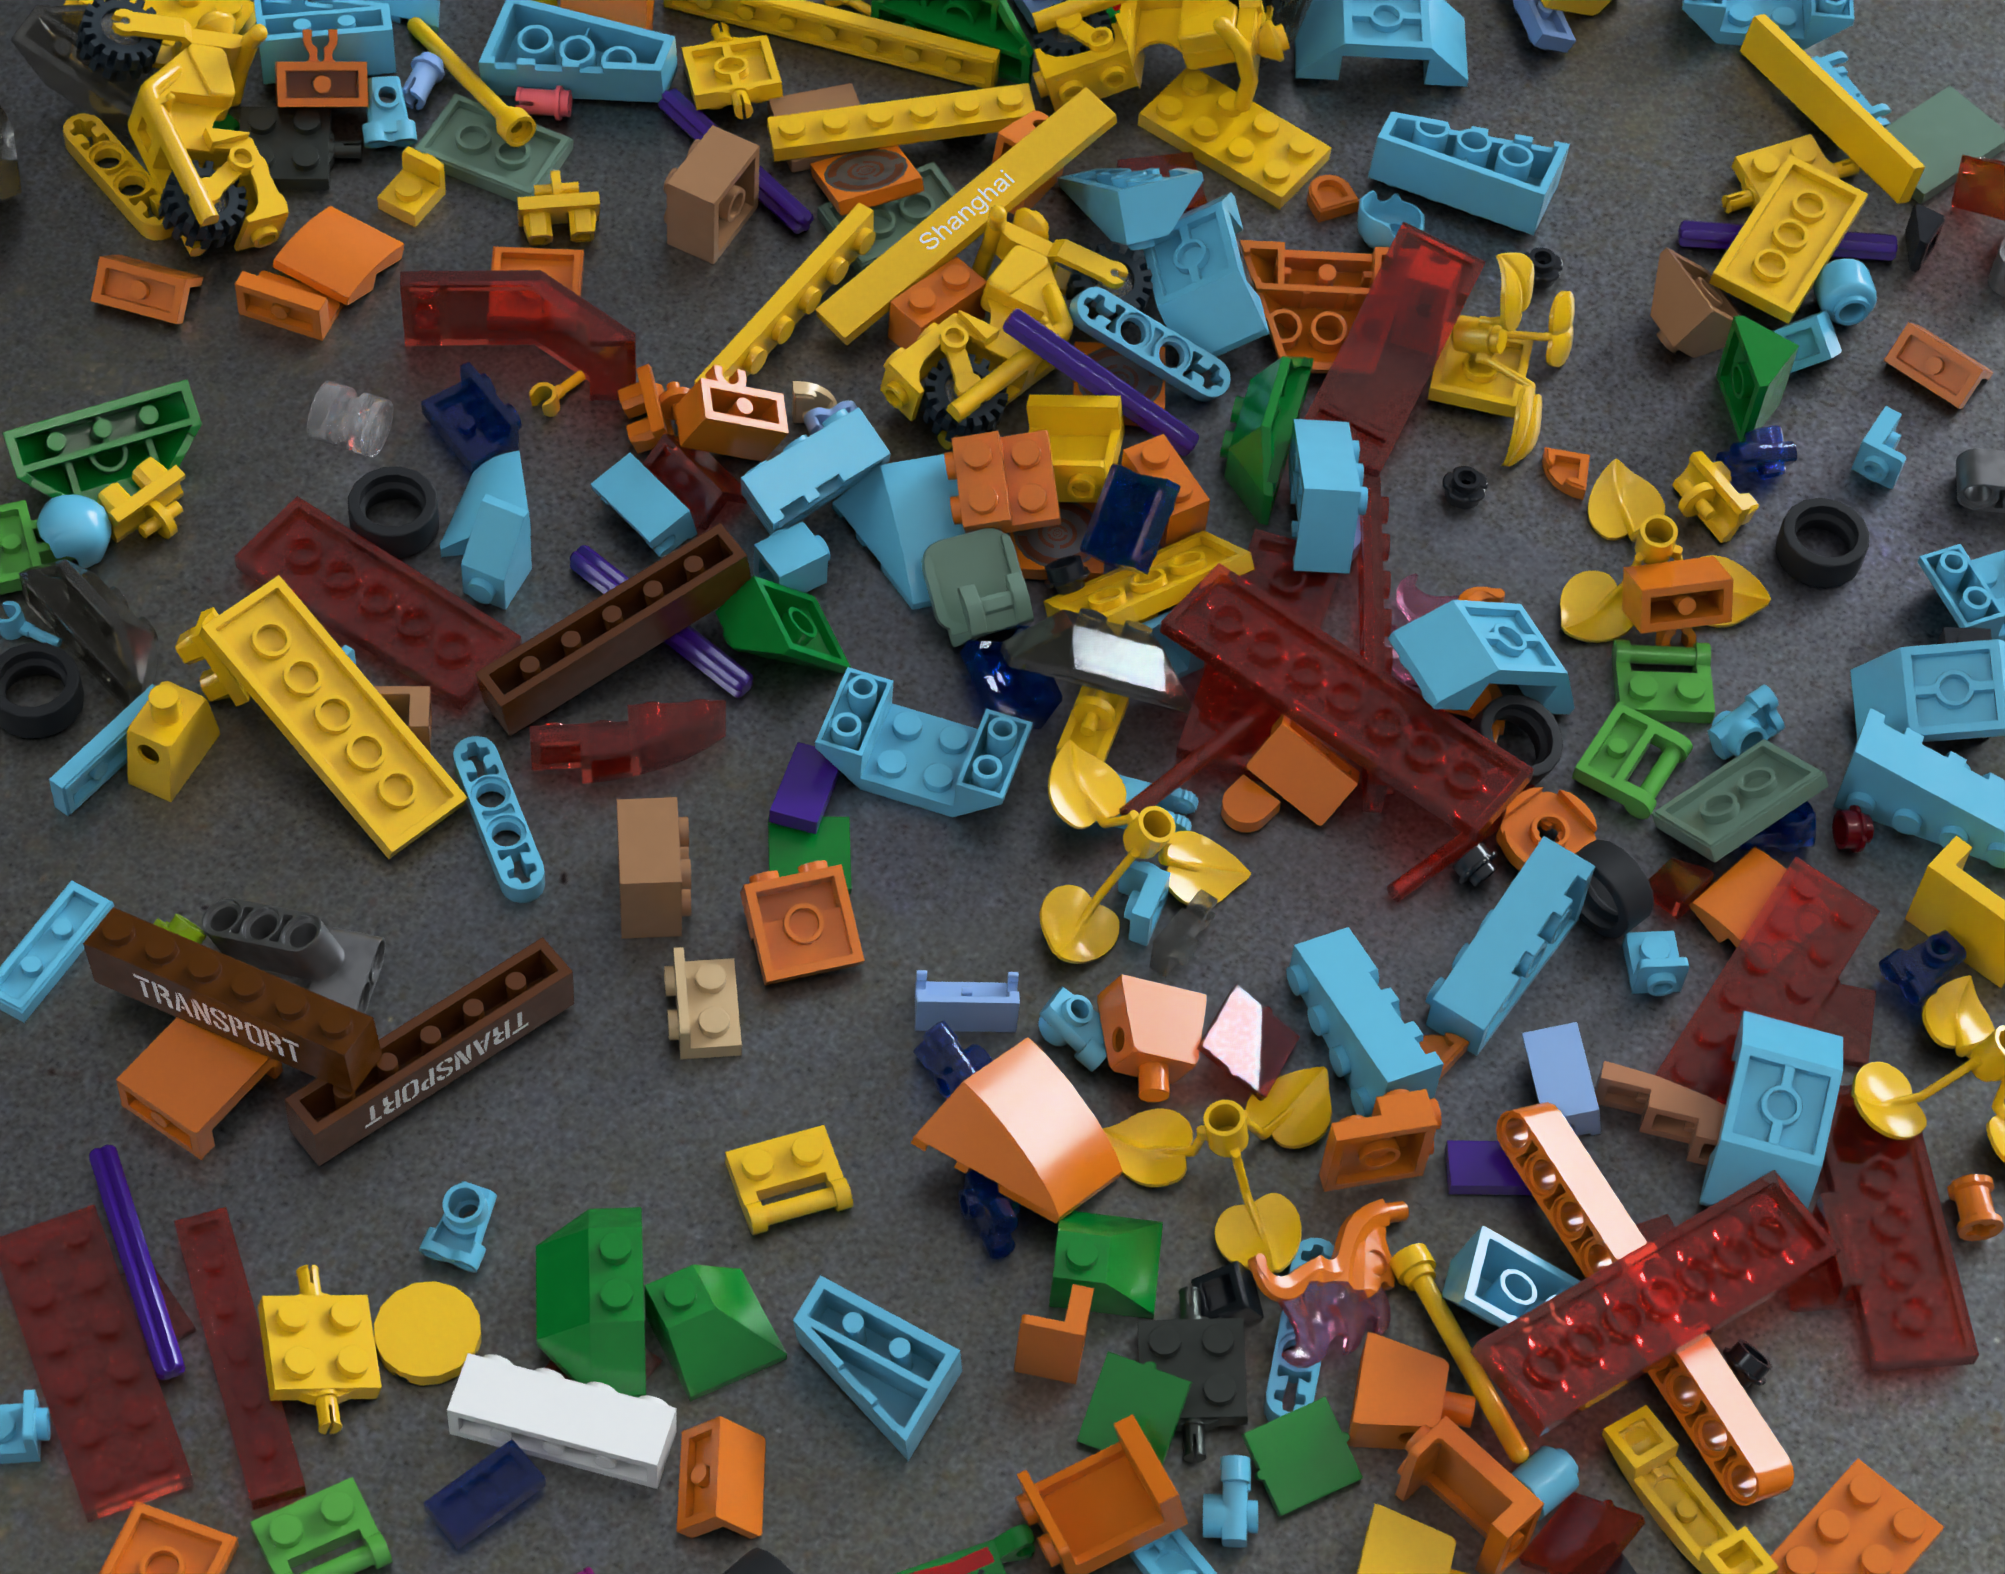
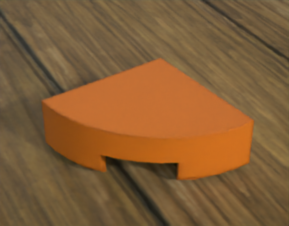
M1545 447L1542 455V467L1548 480L1564 494L1576 499H1584L1590 455Z
M1445 1032V1035H1423V1041L1419 1042L1425 1054L1435 1051L1444 1063L1440 1079L1463 1056L1469 1045V1041L1447 1032Z

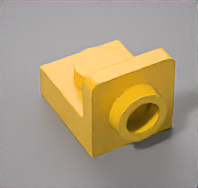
M407 146L402 152L403 169L377 196L379 210L416 227L446 194L445 172L443 163L434 156Z

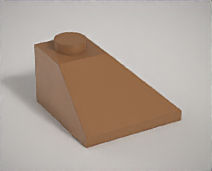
M1666 247L1659 256L1650 314L1660 328L1656 333L1657 337L1671 352L1675 353L1680 350L1693 358L1724 348L1734 316H1741L1740 312L1723 290L1709 283L1712 275L1707 269Z

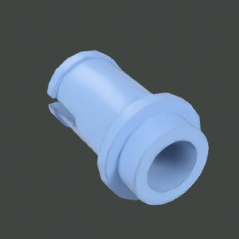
M423 52L412 60V72L402 88L405 105L408 108L413 109L418 99L415 105L416 110L423 109L435 83L442 81L445 75L443 69L444 62L437 55Z

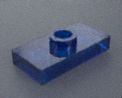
M511 1439L424 1502V1509L457 1550H459L546 1486V1478L514 1440Z

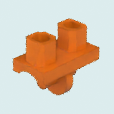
M649 364L638 367L636 371L639 382L617 390L623 411L628 419L647 413L648 416L627 424L629 440L638 454L661 447L667 458L677 455L680 451L672 420H675L677 425L675 406L689 392L690 388L680 387V383L673 381L667 384V390L665 391L661 384L655 383L653 371Z

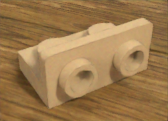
M684 947L673 948V966H664L666 997L675 996L676 1009L667 1010L669 1040H679L680 1060L742 1056L734 958L685 961Z

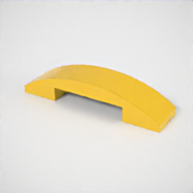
M1647 1405L1603 1429L1602 1435L1614 1459L1639 1500L1671 1542L1702 1574L1778 1573V1565L1747 1527L1744 1526L1736 1530L1676 1456L1679 1444Z

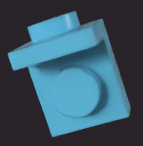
M1885 406L1863 439L1851 469L1873 482L1892 489L1902 471L1906 456L1895 450L1902 436L1895 432L1902 414Z
M1134 861L1118 882V891L1129 895L1124 911V918L1130 920L1128 940L1144 946L1148 945L1167 902L1171 874L1150 862Z
M1652 931L1628 932L1625 934L1622 946L1632 994L1649 993L1653 996H1665L1673 992H1681L1689 970V964L1686 957H1679L1675 932Z
M35 1389L24 1390L23 1403L0 1405V1464L41 1461V1441L50 1440L51 1437L49 1407L40 1408Z

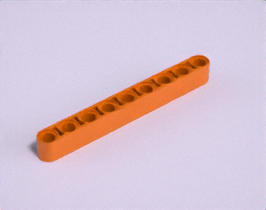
M1542 1102L1509 1110L1501 1114L1496 1127L1500 1146L1729 1498L1738 1505L1748 1506L1789 1491L1794 1481V1470L1788 1455L1561 1111L1549 1102Z

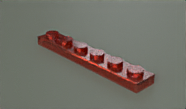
M224 1207L176 1220L174 1224L252 1509L256 1510L307 1495L305 1483L282 1402L270 1401L261 1329L227 1208Z

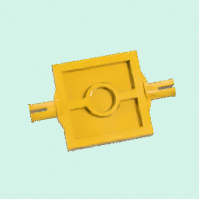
M721 22L722 32H720L718 23H715L711 28L714 40L702 45L681 48L683 65L696 110H717L727 105H733L737 118L743 119V109L746 119H748L753 114V107L750 102L762 103L769 99L783 97L782 81L768 36L731 37L726 23Z
M1808 134L1735 156L1731 168L1741 183L1742 191L1723 195L1721 199L1722 207L1727 214L1746 207L1754 210L1789 154L1838 179L1858 175L1860 167L1851 158L1835 163L1830 162L1822 153L1813 136Z
M303 1265L296 1270L300 1294L295 1296H262L258 1305L270 1401L298 1400L315 1405L319 1432L326 1435L329 1429L330 1434H335L342 1429L338 1404L350 1399H377L382 1388L368 1295L323 1294L321 1292L318 1266L311 1265L309 1270L308 1265Z

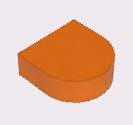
M1322 175L1316 177L1310 183L1307 204L1319 223L1358 212L1359 199L1350 184L1343 178L1335 175Z
M1243 774L1224 793L1221 816L1224 822L1236 831L1254 832L1265 826L1279 812L1281 802Z

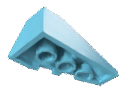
M1096 168L1057 177L1059 187L1111 241L1128 245L1130 250L1155 246V238L1170 235L1204 181L1202 171L1187 168L1169 170L1170 177H1162L1159 168L1132 172L1131 168Z
M1482 1225L1451 1260L1442 1297L1461 1309L1504 1330L1644 1368L1635 1351L1631 1348L1592 1287Z

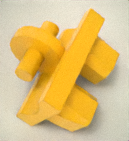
M553 170L550 171L551 184L534 185V196L517 197L518 226L524 227L530 246L547 245L553 242L551 224L569 223L571 241L588 242L594 240L596 221H599L600 217L599 191L579 193L578 182L561 183L560 171Z
M1703 451L1692 452L1687 468L1672 484L1673 488L1682 497L1679 501L1678 509L1685 517L1697 515L1720 543L1731 541L1738 528L1749 523L1758 509V503L1750 493H1738L1730 484L1731 471L1722 461L1711 462Z
M149 457L132 471V480L141 489L133 496H130L118 482L110 484L99 492L97 503L103 506L108 513V519L112 526L111 538L116 543L136 529L144 538L149 537L154 532H157L165 539H170L177 534L178 529L174 518L183 512V508L177 500L183 497L184 492L180 482L186 476L177 465L167 470L153 457Z
M212 607L201 612L196 626L180 634L175 649L184 664L191 665L205 659L211 667L202 672L199 680L201 689L210 702L230 697L237 707L249 702L251 696L199 635L202 626L219 616L215 608Z
M1084 681L1056 747L1055 756L1068 740H1072L1082 750L1105 762L1128 707L1130 695L1108 693L1098 689L1092 683Z

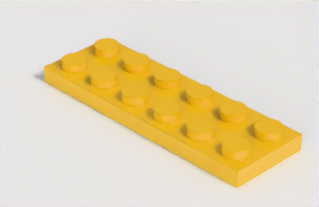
M280 575L201 627L200 637L388 859L465 805L468 799L465 793Z

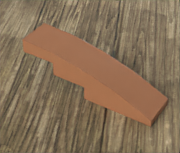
M1608 1061L1603 1062L1595 1085L1598 1105L1641 1114L1639 1132L1689 1143L1686 1161L1708 1165L1709 1156L1718 1142L1725 1105L1704 1094L1659 1076Z

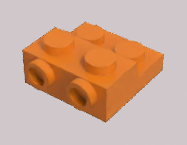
M1048 430L1000 437L999 431L951 438L953 451L945 452L944 458L948 480L957 479L959 495L950 497L954 525L963 524L965 533L984 528H995L1003 533H1010L1061 524Z
M825 860L814 861L799 866L797 874L779 877L778 871H766L749 877L750 883L743 885L740 896L750 938L755 943L764 985L854 967L864 963V955L842 864L828 867Z
M1396 1089L1387 1092L1383 1096L1376 1097L1371 1117L1351 1115L1338 1122L1331 1123L1319 1171L1324 1192L1423 1176L1428 1157L1434 1153L1435 1132L1442 1125L1438 1101L1435 1098H1429L1427 1089L1416 1091Z

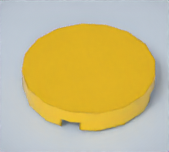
M436 1281L413 1283L395 1291L381 1305L374 1322L376 1352L383 1366L393 1375L396 1373L400 1377L407 1378L409 1383L420 1386L442 1384L460 1375L468 1353L473 1355L476 1354V1351L478 1353L482 1343L480 1315L472 1300L454 1286Z

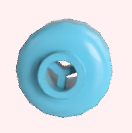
M1838 259L1823 266L1813 285L1814 295L1820 312L1827 310L1831 322L1835 324L1854 325L1863 321L1874 309L1877 302V293L1869 270L1862 262L1855 259Z

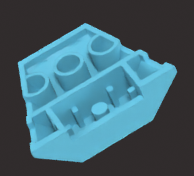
M944 454L879 465L832 502L833 510L840 518L845 517L856 531V539L862 546H867L881 563V571L910 608L914 610L932 606L922 572L921 560L923 554L931 544L937 541L965 534L963 524L954 525L950 497L958 496L959 492L957 479L948 480Z

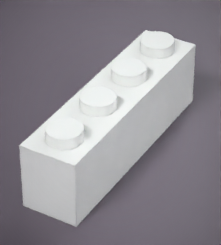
M467 1354L447 1409L449 1434L658 1489L677 1432L676 1408L669 1406L665 1401L657 1397L644 1395L636 1398L617 1393L615 1389L604 1383L589 1382L583 1384L565 1379L560 1373L551 1369L538 1368L535 1371L513 1365L504 1357L492 1354L485 1355L484 1357Z

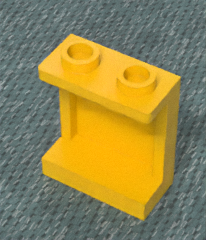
M1029 394L1026 405L1029 422L1028 433L1048 430L1058 502L1108 503L1125 434L1121 396Z
M1955 836L1927 866L1905 920L2002 989L2005 985V900L1963 871L1972 846L1958 836Z

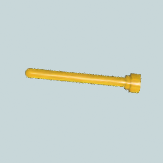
M412 17L407 22L408 31L430 53L440 57L444 62V67L496 119V130L501 138L512 147H520L529 142L536 131L535 120L523 108L507 106L421 18Z
M1422 1243L1412 1244L1401 1249L1389 1262L1399 1284L1407 1286L1409 1290L1416 1291L1509 1459L1516 1464L1524 1463L1529 1457V1449L1434 1282L1436 1278L1434 1271L1436 1262L1430 1251Z

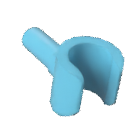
M14 601L3 602L2 606L9 619L0 618V635L3 638L14 640L25 636L41 643H48L56 647L61 646V638L27 622L18 603Z

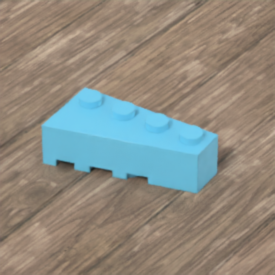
M1346 927L1295 944L1290 966L1286 969L1289 986L1296 996H1302L1308 1008V1020L1313 1032L1317 1036L1322 1035L1329 1048V1059L1334 1072L1338 1077L1344 1076L1350 1087L1351 1101L1356 1114L1371 1117L1376 1097L1383 1096L1387 1092L1396 1089H1406L1409 1091L1427 1089L1429 1098H1434L1444 1063L1435 1051L1425 1054L1419 1043L1423 1041V1033L1414 1021L1404 1024L1399 1009L1400 1000L1391 987L1380 989L1378 986V968L1350 928Z

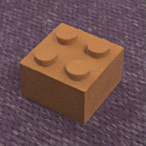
M714 125L710 127L701 140L696 139L692 143L687 153V158L678 169L673 168L669 172L664 183L663 190L667 194V208L664 214V223L667 224V244L713 265L716 263L758 208L759 145Z
M677 797L617 799L621 939L682 936V917L692 915L688 817H678Z

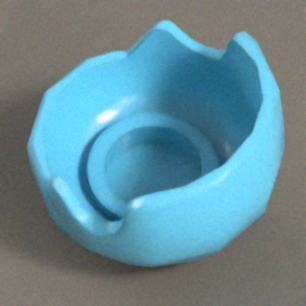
M1372 190L1359 199L1358 233L1366 244L1373 249L1375 247L1412 248L1424 235L1425 216L1416 205L1402 201L1398 194H1393L1388 200L1381 201L1377 198V193Z
M61 495L50 499L45 503L37 520L39 535L49 544L55 558L73 557L77 559L81 569L101 562L112 534L111 522L104 507L82 495Z

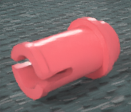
M557 85L556 90L517 87L515 101H519V104H516L515 107L523 108L529 115L554 116L557 121H561L563 117L571 116V90H564L563 86Z

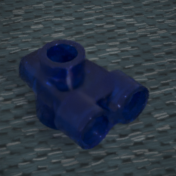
M1766 426L1747 432L1745 434L1746 442L1733 443L1729 451L1719 452L1715 458V462L1722 461L1731 471V476L1758 472L1759 479H1771L1784 475L1786 467L1797 461V449L1793 441H1784L1781 426Z
M1806 801L1739 846V849L1749 851L1753 847H1757L1763 851L1764 847H1777L1782 851L1792 852L1799 847H1814L1816 840V812L1813 811L1812 805Z
M1942 930L1906 951L1901 948L1894 950L1879 961V968L1882 975L1888 981L1897 984L1901 988L1905 998L1911 1004L1919 1006L1929 997L1936 994L1938 988L1947 982L1951 971L1966 959V950L1950 933Z
M945 1020L929 1029L922 1037L924 1039L923 1042L913 1051L925 1068L935 1074V1086L946 1099L965 1079L993 1061L990 1055L977 1044H971L963 1050L957 1041L959 1038Z
M971 1170L966 1174L964 1189L959 1190L958 1198L962 1215L966 1220L975 1219L981 1232L980 1238L989 1256L993 1259L1005 1258L1014 1251L1016 1246L1011 1233L1018 1226L1019 1221L1016 1214H1019L1021 1204L999 1193L998 1183L975 1170Z

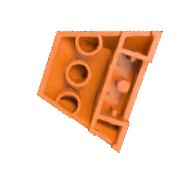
M1240 240L1239 245L1255 292L1261 298L1269 334L1278 359L1282 356L1313 358L1311 373L1373 376L1400 304L1406 275L1419 249L1375 247L1373 254L1285 250V242Z
M1029 1037L965 1079L911 1141L912 1145L923 1151H926L927 1147L931 1146L955 1159L957 1162L954 1168L965 1174L975 1170L998 1183L999 1193L1055 1224L1118 1179L1123 1171L1115 1150L1094 1114L1066 1076L1048 1057L1044 1049Z

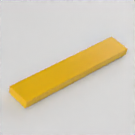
M1766 14L1754 16L1740 52L1898 204L1910 202L1925 166Z

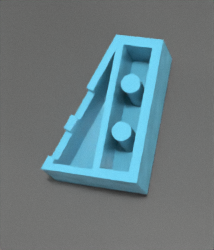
M254 0L256 24L264 25L268 32L267 38L259 45L263 84L275 83V62H306L308 60L309 54L303 44L302 29H312L311 40L313 45L317 47V58L319 61L324 59L323 47L329 41L328 29H337L338 41L332 54L333 60L336 62H367V76L371 77L396 73L389 3L363 0H333V4L308 2V0Z
M859 407L849 413L845 408L837 411L822 423L823 429L809 437L806 434L798 437L783 449L784 452L769 461L761 462L741 477V494L770 535L779 529H787L796 525L851 488L876 467L890 462V451Z
M1293 419L1288 458L1290 503L1296 504L1298 521H1292L1291 525L1292 537H1297L1295 554L1293 556V571L1350 574L1358 515H1366L1368 489L1363 487V463H1358L1359 440H1352L1349 422Z
M820 1275L793 1319L797 1341L909 1461L962 1372L960 1350Z

